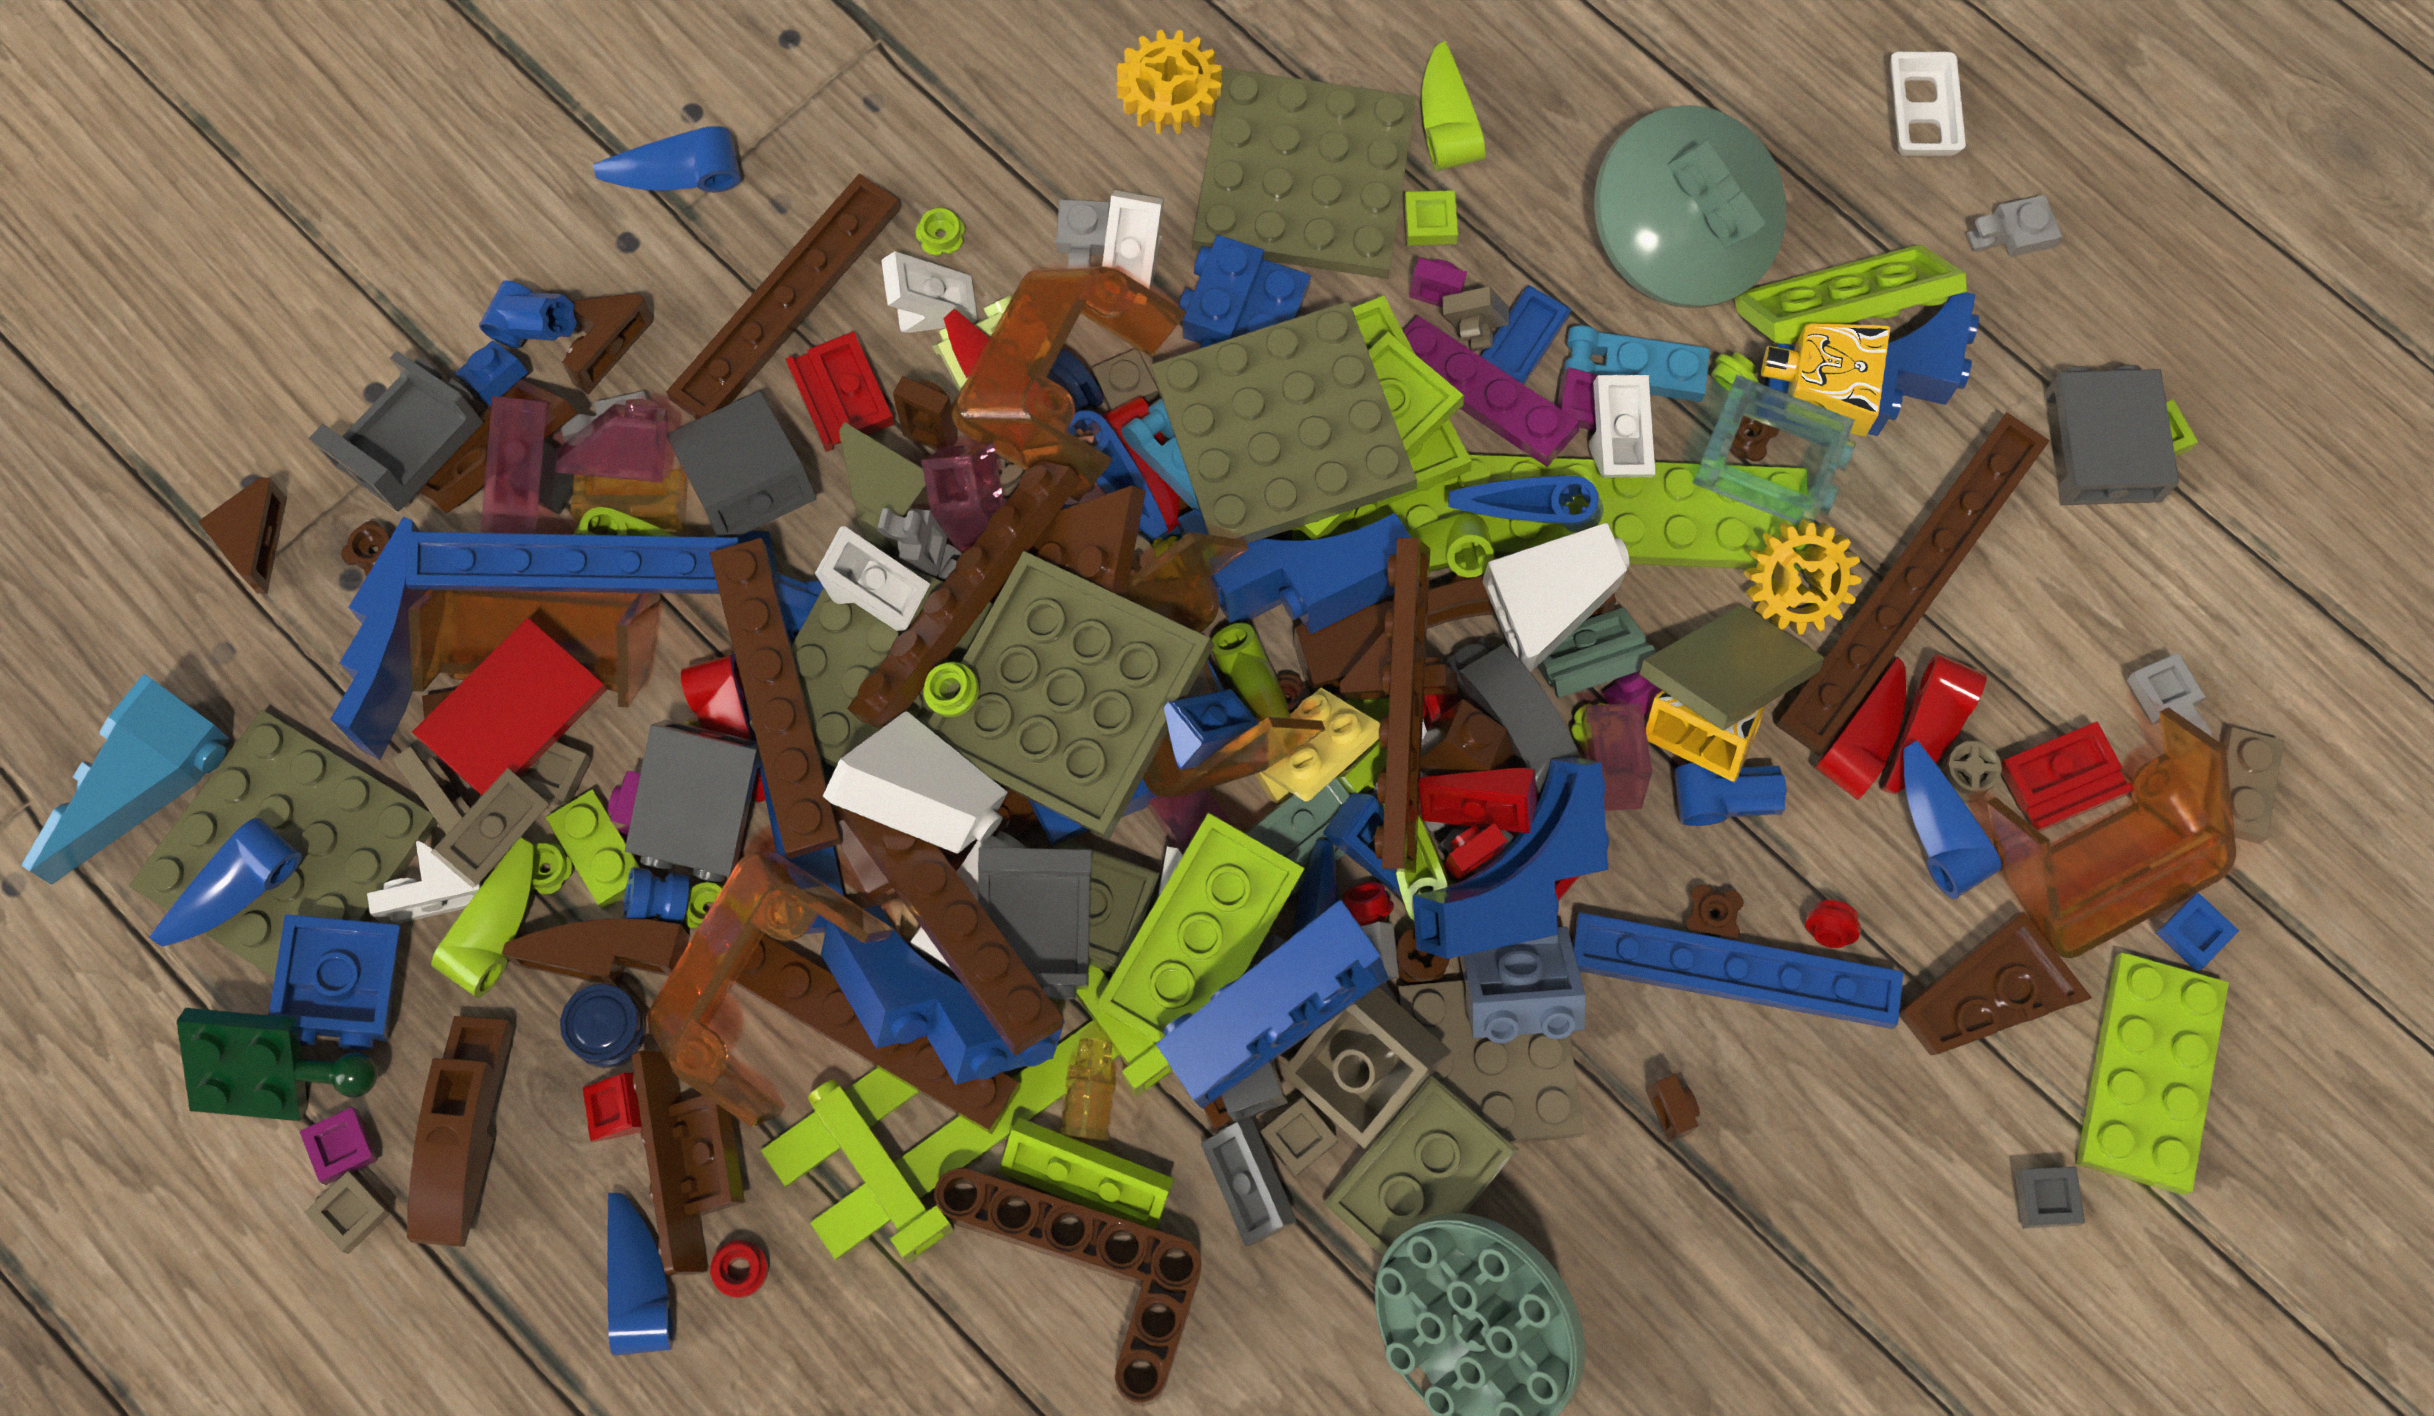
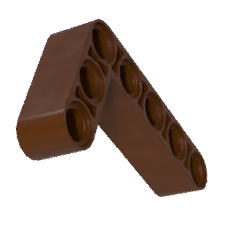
M956 1168L949 1170L940 1177L935 1186L934 1197L936 1205L946 1219L954 1225L1142 1286L1116 1365L1115 1382L1119 1394L1132 1405L1146 1406L1157 1401L1166 1388L1199 1284L1202 1260L1197 1248L1183 1238L970 1169ZM969 1184L975 1187L977 1198L973 1206L968 1210L954 1211L948 1207V1194L956 1185ZM1022 1201L1031 1209L1030 1218L1027 1223L1016 1229L1007 1228L1002 1225L1000 1214L1003 1207L1009 1202ZM1074 1218L1085 1227L1084 1235L1076 1245L1062 1246L1054 1240V1228L1061 1220ZM1120 1235L1133 1238L1139 1247L1136 1257L1131 1262L1125 1264L1113 1262L1106 1254L1109 1242ZM1171 1253H1182L1190 1259L1193 1270L1185 1280L1179 1282L1170 1281L1160 1271V1264L1163 1258ZM1156 1307L1169 1310L1175 1318V1326L1172 1332L1160 1338L1147 1334L1142 1326L1145 1314L1150 1309ZM1139 1362L1151 1365L1156 1370L1158 1376L1155 1387L1144 1394H1136L1130 1391L1124 1382L1125 1373L1128 1368Z

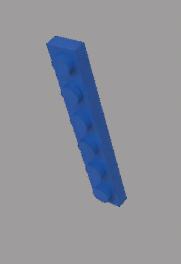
M407 532L406 587L417 590L719 594L709 552L737 545L738 538Z
M1580 912L1576 917L1572 947L1579 972L1893 1029L1898 1025L1903 971Z

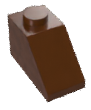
M1464 699L1429 726L1422 742L1421 772L1427 776L1517 768L1507 729Z

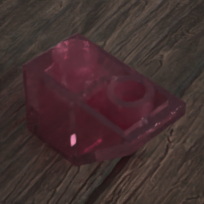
M993 442L944 447L921 460L930 512L960 552H965L974 545L987 528L988 521L993 513L1004 506Z

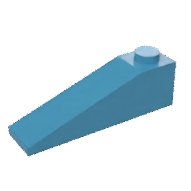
M143 674L108 716L99 731V734L107 740L92 764L90 762H81L73 778L78 781L77 791L70 803L61 804L53 810L21 866L52 885L195 786L206 773L215 770L224 759L226 748L232 740L205 717L156 681Z

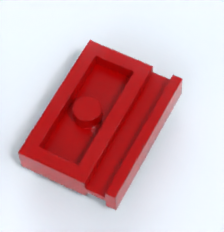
M854 331L807 350V354L795 359L793 356L785 358L788 369L825 452L833 450L832 446L841 443L839 429L844 423L849 424L867 436L895 425L893 416Z
M2098 721L2004 759L2001 762V773L2022 813L2026 812L2032 826L2030 828L2033 834L2122 798L2134 790L2131 782L2127 783L2120 770L2123 767Z

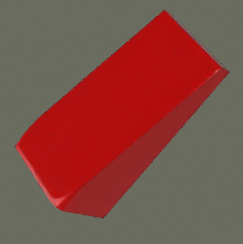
M1508 768L1420 777L1418 785L1423 821L1471 827L1477 825L1479 828H1488L1495 823L1500 830L1530 833L1537 804L1535 769Z

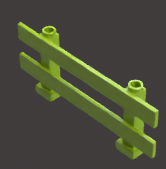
M1088 965L1089 986L1087 989L1076 990L1077 999L1093 1020L1057 1045L1052 1059L1037 1066H1028L1012 1078L1019 1082L1021 1088L993 1134L958 1116L893 1163L870 1128L920 1092L881 1069L876 1068L845 1091L842 1090L835 1079H832L816 1088L808 1096L807 1099L815 1112L760 1151L786 1188L840 1149L843 1150L865 1184L810 1222L836 1261L892 1221L899 1232L891 1237L890 1240L902 1258L909 1264L954 1231L937 1205L927 1211L920 1202L921 1199L935 1190V1186L942 1175L949 1170L966 1168L1009 1137L1018 1117L1031 1121L1118 1057L1127 1066V1068L1122 1070L1123 1082L1135 1098L1173 1072V1069L1154 1041L1095 1007L1109 983L1108 978L1101 969Z

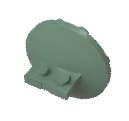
M1681 105L1668 107L1647 115L1631 125L1618 137L1607 152L1598 173L1594 196L1597 230L1602 245L1615 268L1641 293L1663 304L1675 307L1703 308L1714 306L1731 300L1750 289L1763 277L1775 260L1785 231L1787 211L1785 191L1779 170L1769 151L1761 140L1740 121L1718 110L1702 106Z
M1449 1213L1422 1220L1404 1232L1387 1250L1379 1267L1375 1285V1310L1380 1333L1386 1346V1358L1391 1368L1400 1373L1416 1394L1425 1401L1426 1407L1434 1416H1558L1568 1406L1578 1390L1584 1371L1585 1339L1583 1327L1574 1300L1565 1283L1550 1262L1532 1244L1511 1229L1487 1218L1471 1214ZM1418 1366L1432 1383V1386L1426 1392L1419 1388L1408 1375Z

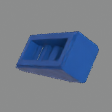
M1353 793L1347 798L1324 830V835L1341 851L1402 898L1396 873L1382 868V859H1378L1375 854V844L1371 849L1367 847L1375 836L1377 827L1384 826V806L1373 795Z

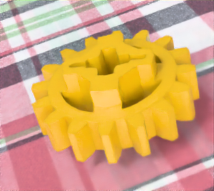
M1157 30L1156 41L1150 42L1142 35L1138 38L1139 51L1127 47L1124 50L1125 63L1117 65L1118 99H1123L1124 113L1129 115L1137 112V125L1139 127H1143L1149 121L1155 122L1157 134L1162 133L1165 125H1172L1175 133L1181 134L1182 123L1187 121L1195 128L1200 127V112L1212 116L1214 114L1215 100H1218L1222 93V83H1220L1222 67L1215 64V51L1209 49L1201 52V38L1198 36L1192 39L1190 43L1184 42L1182 30H1178L1173 39H1166L1163 30Z
M1802 518L1796 531L1791 524L1784 521L1780 523L1781 536L1778 538L1767 532L1762 535L1767 545L1763 552L1751 549L1749 555L1758 561L1756 568L1744 570V576L1756 582V585L1745 591L1746 596L1754 602L1761 601L1755 609L1757 614L1764 619L1771 617V623L1781 630H1784L1790 624V628L1794 632L1803 635L1809 622L1818 631L1825 630L1824 617L1830 615L1840 621L1843 618L1838 608L1840 603L1854 604L1856 598L1847 590L1849 585L1861 583L1862 578L1850 572L1849 569L1860 562L1859 556L1852 552H1845L1851 542L1841 534L1834 536L1835 529L1822 522L1816 529L1814 522L1807 518ZM1803 544L1818 545L1816 547L1810 545L1805 551H1794L1792 549ZM1794 564L1805 569L1803 572L1807 577L1806 581L1811 585V589L1801 584V579L1798 576L1799 572L1794 568ZM1801 602L1813 604L1805 608L1794 609Z

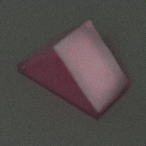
M1640 703L1587 705V760L1602 762V773L1606 785L1604 795L1605 811L1642 809L1652 774L1642 705Z

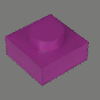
M1419 257L1413 273L1409 298L1443 308V296L1463 292L1467 271L1457 269L1455 265L1445 260L1435 259L1430 261Z
M1568 368L1562 374L1557 407L1579 421V428L1596 432L1593 382L1598 375Z
M1640 671L1617 678V683L1605 690L1603 694L1608 704L1617 712L1639 720L1651 711L1654 698L1663 690L1641 676Z
M629 770L626 772L622 786L616 785L613 789L608 804V814L611 816V823L622 836L628 837L640 779V773Z
M350 1107L299 1131L317 1179L324 1185L340 1179L347 1171L353 1173L378 1161L359 1110L354 1107Z

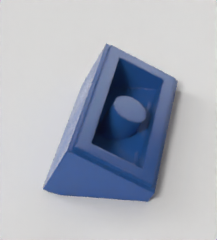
M1230 689L1169 701L1163 707L1175 760L1181 770L1237 757L1247 749L1263 730L1255 717Z

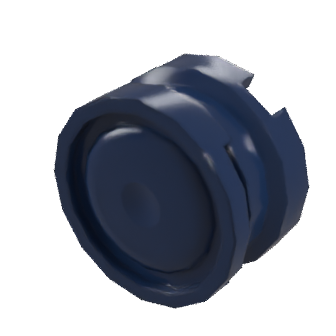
M1059 347L1050 354L1051 361L1044 366L1036 365L1026 375L1046 395L1053 409L1052 417L1064 427L1066 421L1073 414L1079 411H1093L1103 403V395L1084 365L1069 351Z
M606 984L587 986L575 993L564 1006L560 1019L561 1036L567 1047L588 1065L603 1069L618 1067L632 1059V1054L638 1052L642 1047L646 1034L645 1017L638 1005L618 987Z

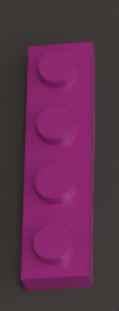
M1417 316L1403 331L1415 355L1464 395V405L1460 408L1462 411L1544 466L1548 467L1579 432V421L1420 316Z

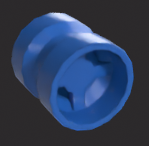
M632 867L625 889L623 919L653 920L655 915H657L658 921L680 924L682 926L688 903L689 876L687 874L670 872L661 881L660 877L654 876L649 869Z

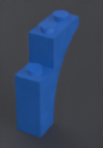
M1964 292L1951 296L1945 306L1925 325L1905 337L1888 343L1879 414L1868 434L1878 436L1888 419L1896 420L1903 395L1946 405L1957 388H1965L1972 364L1971 359L1964 358L1966 346L1973 343L1979 325V315L1972 314L1976 294ZM1778 343L1776 346L1789 350L1795 349V346ZM1765 377L1759 409L1818 422L1792 413L1786 408L1789 381Z
M1195 509L1177 518L1181 539L1176 541L1175 545L1185 567L1188 570L1196 567L1202 579L1199 580V585L1209 606L1212 609L1220 606L1229 623L1281 599L1290 618L1295 620L1300 617L1311 635L1395 594V587H1391L1388 581L1389 556L1397 552V538H1411L1397 515L1393 513L1375 523L1338 536L1303 541H1280L1263 538L1215 554L1201 512Z
M1570 756L1551 759L1547 780L1536 805L1530 833L1520 832L1511 845L1497 859L1471 877L1446 888L1413 895L1417 950L1449 959L1558 935L1557 913L1559 903L1555 893V881L1608 870L1607 848L1609 838L1605 825L1604 795L1606 785L1602 773V762Z
M880 905L829 916L821 956L876 1049L897 1043H910L926 1036L955 1085L975 1079H989L998 1073L1027 1065L1037 1066L1054 1057L1063 1027L1017 1056H1014L963 984L937 970L911 949L889 922Z

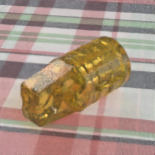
M1093 1038L1080 1039L1075 1065H1069L1065 1083L1067 1090L1066 1095H1064L1063 1103H1065L1064 1111H1062L1061 1119L1063 1121L1062 1127L1059 1130L1060 1134L1068 1137L1109 1141L1110 1133L1108 1128L1111 1124L1112 1096L1115 1093L1116 1071H1111V1041Z

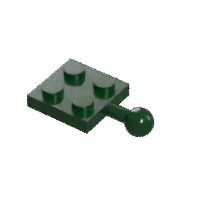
M185 1008L176 1020L189 1110L193 1112L301 1121L308 1108L305 1082L332 1084L341 1095L356 1098L371 1091L377 1081L378 1072L375 1063L370 1057L362 1053L345 1054L336 1062L302 1059L297 1018Z

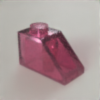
M645 399L626 400V405H612L557 448L555 472L662 483L668 427L667 409H659L656 402Z

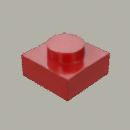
M1495 823L1482 832L1477 825H1474L1450 842L1454 851L1449 854L1445 865L1455 879L1459 881L1500 853L1508 840Z

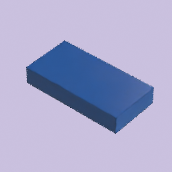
M1528 285L1509 313V325L1499 328L1493 337V347L1486 348L1481 357L1525 385L1568 320L1572 309Z

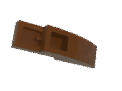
M454 1016L443 1058L432 1059L422 1100L412 1158L407 1213V1239L410 1242L465 1247L493 1143V1139L487 1133V1128L514 1030L508 1020Z

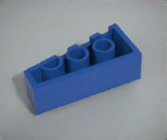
M1340 899L1241 978L1220 988L1212 995L1210 1002L1193 1015L1192 1013L1184 1014L1170 1023L1163 1031L1165 1037L1157 1042L1156 1045L1194 1102L1203 1109L1383 984L1389 977L1381 955Z

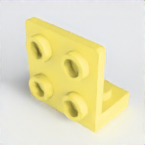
M1319 688L1313 695L1304 699L1298 708L1290 714L1295 744L1280 751L1263 735L1251 751L1243 755V758L1267 797L1277 805L1292 794L1303 801H1309L1380 738L1381 724L1325 689Z

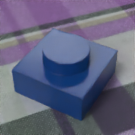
M492 340L484 348L474 352L469 357L467 363L454 374L468 390L491 406L525 376L528 371L518 358Z
M2197 892L2171 916L2156 934L2197 972L2204 968L2239 930Z

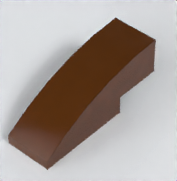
M601 919L574 922L533 932L506 942L502 954L514 966L620 988L626 967L679 978L690 936L680 924L647 919Z

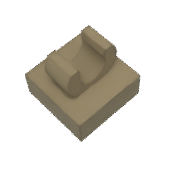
M1490 286L1443 296V315L1460 332L1463 341L1471 340V349L1473 351L1493 347L1492 329L1509 325V306Z

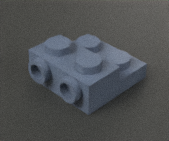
M1557 927L1558 935L1459 956L1466 985V1007L1473 1038L1488 1037L1492 1042L1502 1044L1512 1041L1517 1035L1544 1033L1551 1039H1563L1572 1034L1573 1031L1585 1029V992L1567 927Z

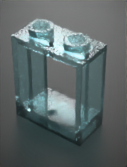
M1736 375L1692 484L1798 525L1802 518H1807L1814 522L1819 512L1826 515L1829 514L1840 486L1831 483L1836 468L1845 471L1853 454L1856 441L1850 440L1848 437L1855 420ZM1743 416L1826 447L1808 496L1724 464Z

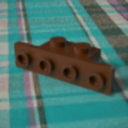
M641 1050L633 1053L631 1056L634 1071L633 1086L638 1097L642 1123L641 1139L646 1149L651 1182L649 1191L654 1204L658 1227V1250L667 1275H697L706 1272L708 1269L700 1216L745 1203L727 1092L713 1091L681 1102L674 1056L671 1053Z

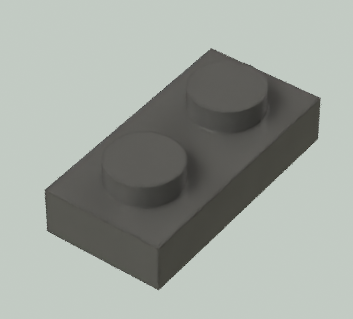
M1252 1118L1237 1121L1201 1143L1245 1247L1259 1243L1297 1222Z

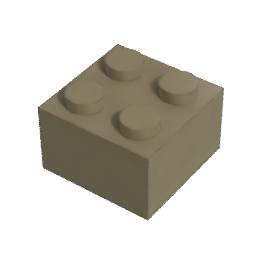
M1377 987L1316 1029L1281 1074L1365 1149L1382 1135L1437 1070L1451 1050L1381 988Z

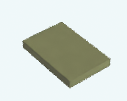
M1741 604L1644 659L1640 675L1724 731L1819 673L1825 657Z
M1431 1075L1323 1204L1384 1257L1396 1239L1422 1220L1441 1214H1465L1519 1149L1440 1080Z

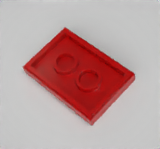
M527 617L412 733L482 796L507 768L520 778L607 689L599 679Z

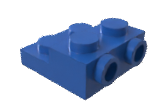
M1217 235L1212 248L1203 245L1198 254L1194 274L1200 276L1196 289L1186 288L1180 299L1177 317L1183 319V338L1199 344L1203 342L1204 338L1219 343L1297 318L1310 286L1311 275L1264 260L1263 249Z
M285 914L269 1015L297 1018L300 1045H315L317 1036L340 1037L338 1046L352 1050H373L374 1040L387 1042L395 993L394 977L402 930L400 925Z

